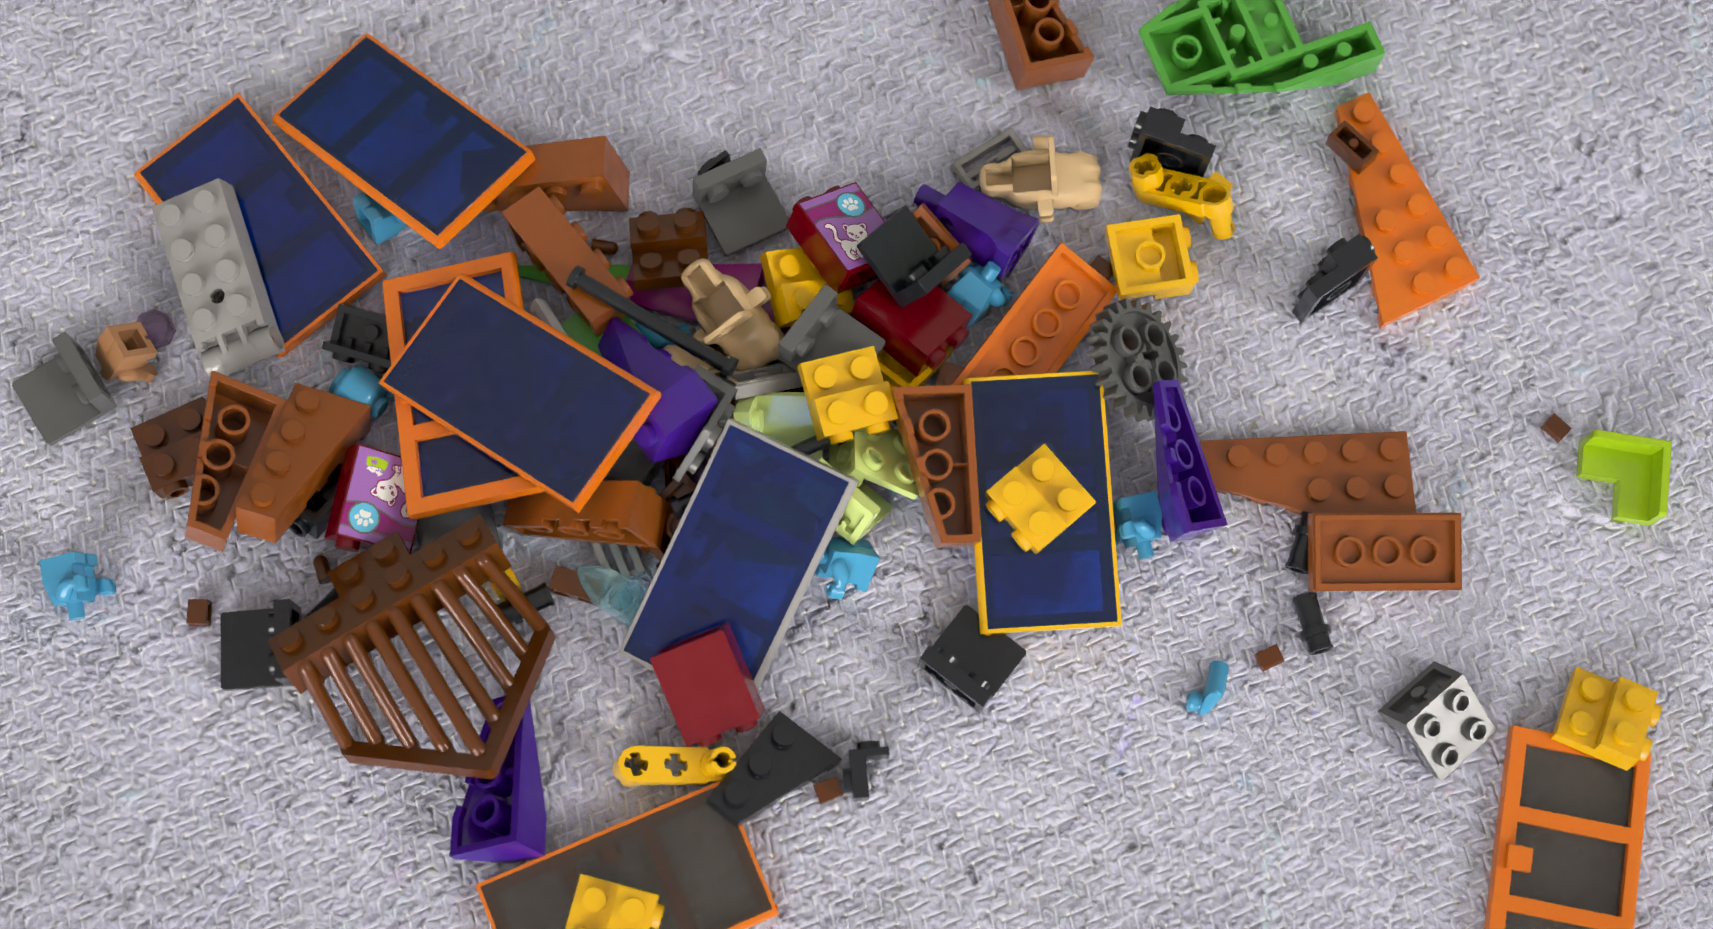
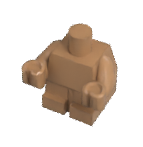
M141 322L107 326L97 340L95 356L102 367L100 375L103 379L107 381L118 379L122 382L143 380L150 383L156 378L158 372L155 370L154 365L146 362L149 359H153L158 352L152 341L146 339L148 334Z

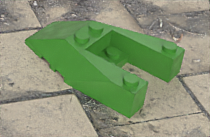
M1179 0L1175 4L1174 2L1138 30V34L1166 96L1285 92L1342 84L1375 72L1386 53L1371 21L1303 45L1283 0Z

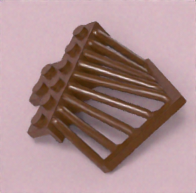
M480 514L413 554H410L397 531L378 541L373 546L327 572L339 598L268 640L281 671L300 694L306 690L309 691L337 742L342 755L349 763L483 779H493L498 775L556 636L542 615L504 572L511 568L512 565ZM487 581L492 582L533 629L534 632L528 645L482 587V584ZM467 595L474 601L519 659L520 664L514 677L464 608L459 598ZM442 608L446 609L494 679L506 693L500 711L445 628L438 614V611ZM422 621L477 708L486 719L491 729L486 744L481 740L427 651L414 626ZM399 635L471 754L456 751L391 639ZM374 649H377L436 750L421 748L420 742L411 730L374 665L370 653ZM354 662L402 746L387 744L385 736L379 729L349 675L348 665ZM332 677L368 742L355 741L352 738L324 685L326 678Z

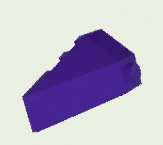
M618 317L611 318L598 343L601 356L661 392V398L634 435V440L652 463L688 454L718 398L694 369L688 365H678L671 360L672 354L665 349H655L648 344L646 336ZM612 383L625 418L638 398Z
M1161 380L1153 383L1158 500L1162 511V528L1168 535L1170 543L1197 537L1228 524L1179 380Z
M506 695L492 699L499 711ZM529 700L498 775L493 779L465 778L464 782L469 784L462 806L456 805L452 817L449 857L453 859L512 864L545 856L547 816L531 703ZM486 719L480 733V738L484 744H486L491 732Z

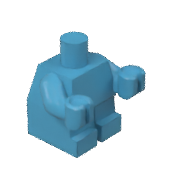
M382 169L369 175V178L386 191L391 187L385 185L389 182V178L386 173L383 174ZM413 189L401 202L412 209V206L420 203L421 200L417 191ZM360 193L353 197L356 221L376 245L396 236L407 226V224L367 194Z
M972 260L966 268L958 273L961 279L948 292L950 297L973 315L967 327H971L984 319L991 306H1007L1014 297L1013 291L1009 293V288L1002 286L995 279L1001 268L992 261H989L983 268L979 264L976 265V262Z
M1156 491L1122 497L1113 502V516L1117 524V530H1115L1116 546L1119 542H1122L1125 548L1136 546L1139 560L1154 557L1151 542L1161 538L1162 511Z
M842 536L832 537L815 571V575L835 579V583L829 582L827 584L825 592L830 598L843 599L845 587L848 583L853 584L856 590L867 591L880 557L868 540L860 539L852 545Z
M74 551L39 561L42 583L53 605L67 607L70 621L86 618L84 604L95 602V597L99 593L101 595L116 593L115 581L113 579L103 578L96 581L94 567L98 566L97 555Z

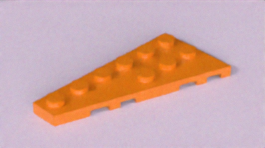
M1370 92L1338 106L1334 112L1337 127L1346 120L1379 150L1375 160L1360 174L1348 165L1349 174L1347 176L1349 186L1353 189L1356 203L1354 210L1359 234L1371 241L1375 248V254L1378 256L1369 270L1372 280L1370 286L1372 296L1376 299L1379 313L1377 320L1380 329L1476 283L1480 277Z

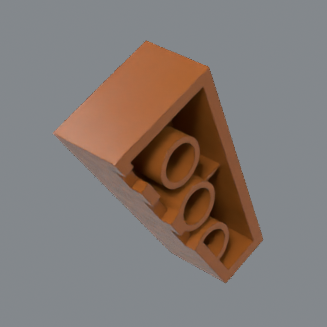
M987 0L1016 91L1085 76L1095 57L1089 47H1084L1077 36L1078 29L1071 19L1067 20L1058 5L1059 0Z
M606 136L527 145L526 147L533 152L536 160L482 210V212L504 211L539 186L548 197L554 194L566 211H628L630 172ZM497 149L463 154L462 196L468 201L511 159Z
M538 186L502 212L503 217L518 248L522 252L526 251L531 258L532 264L539 272L544 271L559 295L564 293L568 295L566 300L570 307L593 334L599 337L604 333L611 318L618 317L622 320L626 316L580 288L572 289L567 286L566 282L572 270L577 265L586 269L585 274L629 300L630 296L633 295V291L623 277L618 276L614 278L608 271L611 265L604 254L598 248L592 251L585 243L589 239L581 226L576 221L571 224L563 216L566 210L554 194L548 197Z
M211 370L185 538L218 551H224L237 521L236 505L287 400Z
M295 383L236 505L237 532L277 543L304 511L308 500L316 491H321L328 482L330 474L339 464H343L346 449L356 445L359 440L362 441L370 432L371 406Z
M972 384L893 387L891 393L898 415L896 423L935 548L975 546L981 542Z
M571 479L559 480L573 490L579 483V481ZM602 481L580 513L545 491L508 499L503 526L520 536L660 548L669 503L656 494V489L645 486L639 481Z

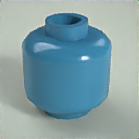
M361 366L342 369L334 378L329 388V393L370 405V418L378 419L389 404V400L385 398L387 390L378 383L381 379Z

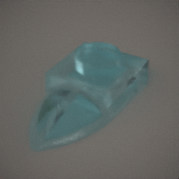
M598 565L577 567L576 571L581 586L588 597L595 603L594 605L630 627L647 591L621 573L610 568Z

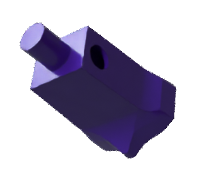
M958 182L947 195L923 184L913 200V203L917 206L924 203L959 244L964 242L972 253L971 257L974 262L982 267H985L989 261L998 265L1001 271L997 277L1000 279L1008 278L1011 275L1015 266L1029 247L1040 223V219L1016 211L961 182Z

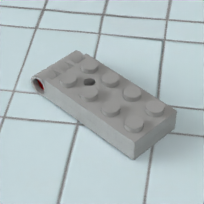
M217 178L152 206L195 349L201 353L202 366L207 375L210 377L211 370L226 376L284 352V340L274 317L233 185Z

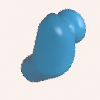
M1212 661L1210 663L1206 687L1203 693L1196 690L1189 692L1185 705L1187 710L1195 711L1197 715L1208 714L1224 696L1229 672V665L1226 662Z

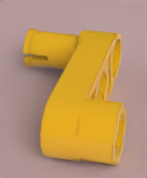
M1144 154L1130 162L1128 169L1135 197L1139 201L1192 215L1206 216L1210 219L1211 232L1214 238L1226 240L1233 236V232L1236 231L1231 215L1234 207L1230 188L1227 185L1216 182L1213 179L1164 169L1158 161V157L1154 154Z
M633 746L624 750L613 762L612 772L613 776L626 787L637 785L703 786L722 780L728 772L733 770L736 762H732V760L736 758V755L728 747L708 749L707 747ZM672 755L676 756L678 763H684V770L677 772V777L672 776L671 769L664 766L665 762L671 760L670 756ZM716 757L720 759L723 768L718 766L716 762H712L713 759ZM631 758H634L635 765H641V770L634 776L632 775V770L625 768L624 765Z

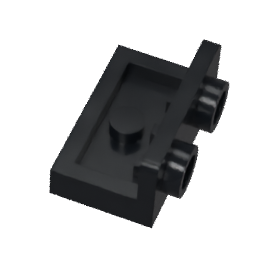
M340 303L331 339L323 341L322 349L333 352V359L347 363H355V359L369 362V369L386 373L391 366L386 315ZM404 320L407 345L413 337V323Z

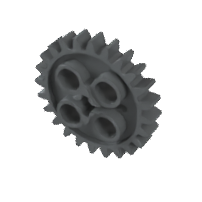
M1125 298L1103 307V311L1096 313L1097 321L1089 326L1095 334L1088 336L1086 339L1094 346V349L1086 352V354L1090 358L1095 359V365H1092L1089 369L1091 372H1098L1099 374L1095 385H1104L1106 388L1103 395L1104 400L1112 397L1114 399L1113 409L1116 411L1123 408L1125 418L1134 416L1136 422L1145 419L1149 422L1155 420L1153 383L1161 380H1179V383L1183 384L1188 381L1181 374V369L1187 368V364L1179 359V355L1185 351L1183 348L1176 347L1175 342L1178 340L1179 335H1171L1169 333L1171 322H1161L1162 312L1160 310L1152 313L1151 303L1148 302L1141 305L1139 298L1132 301Z

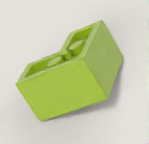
M1593 430L1579 441L1576 478L1614 483L1611 520L1650 526L1667 515L1672 441L1604 430Z

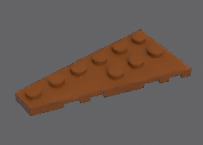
M1406 431L1199 441L1216 492L1238 495L1249 498L1250 501L1255 503L1275 505L1285 508V511L1300 515L1304 511L1311 513H1416Z

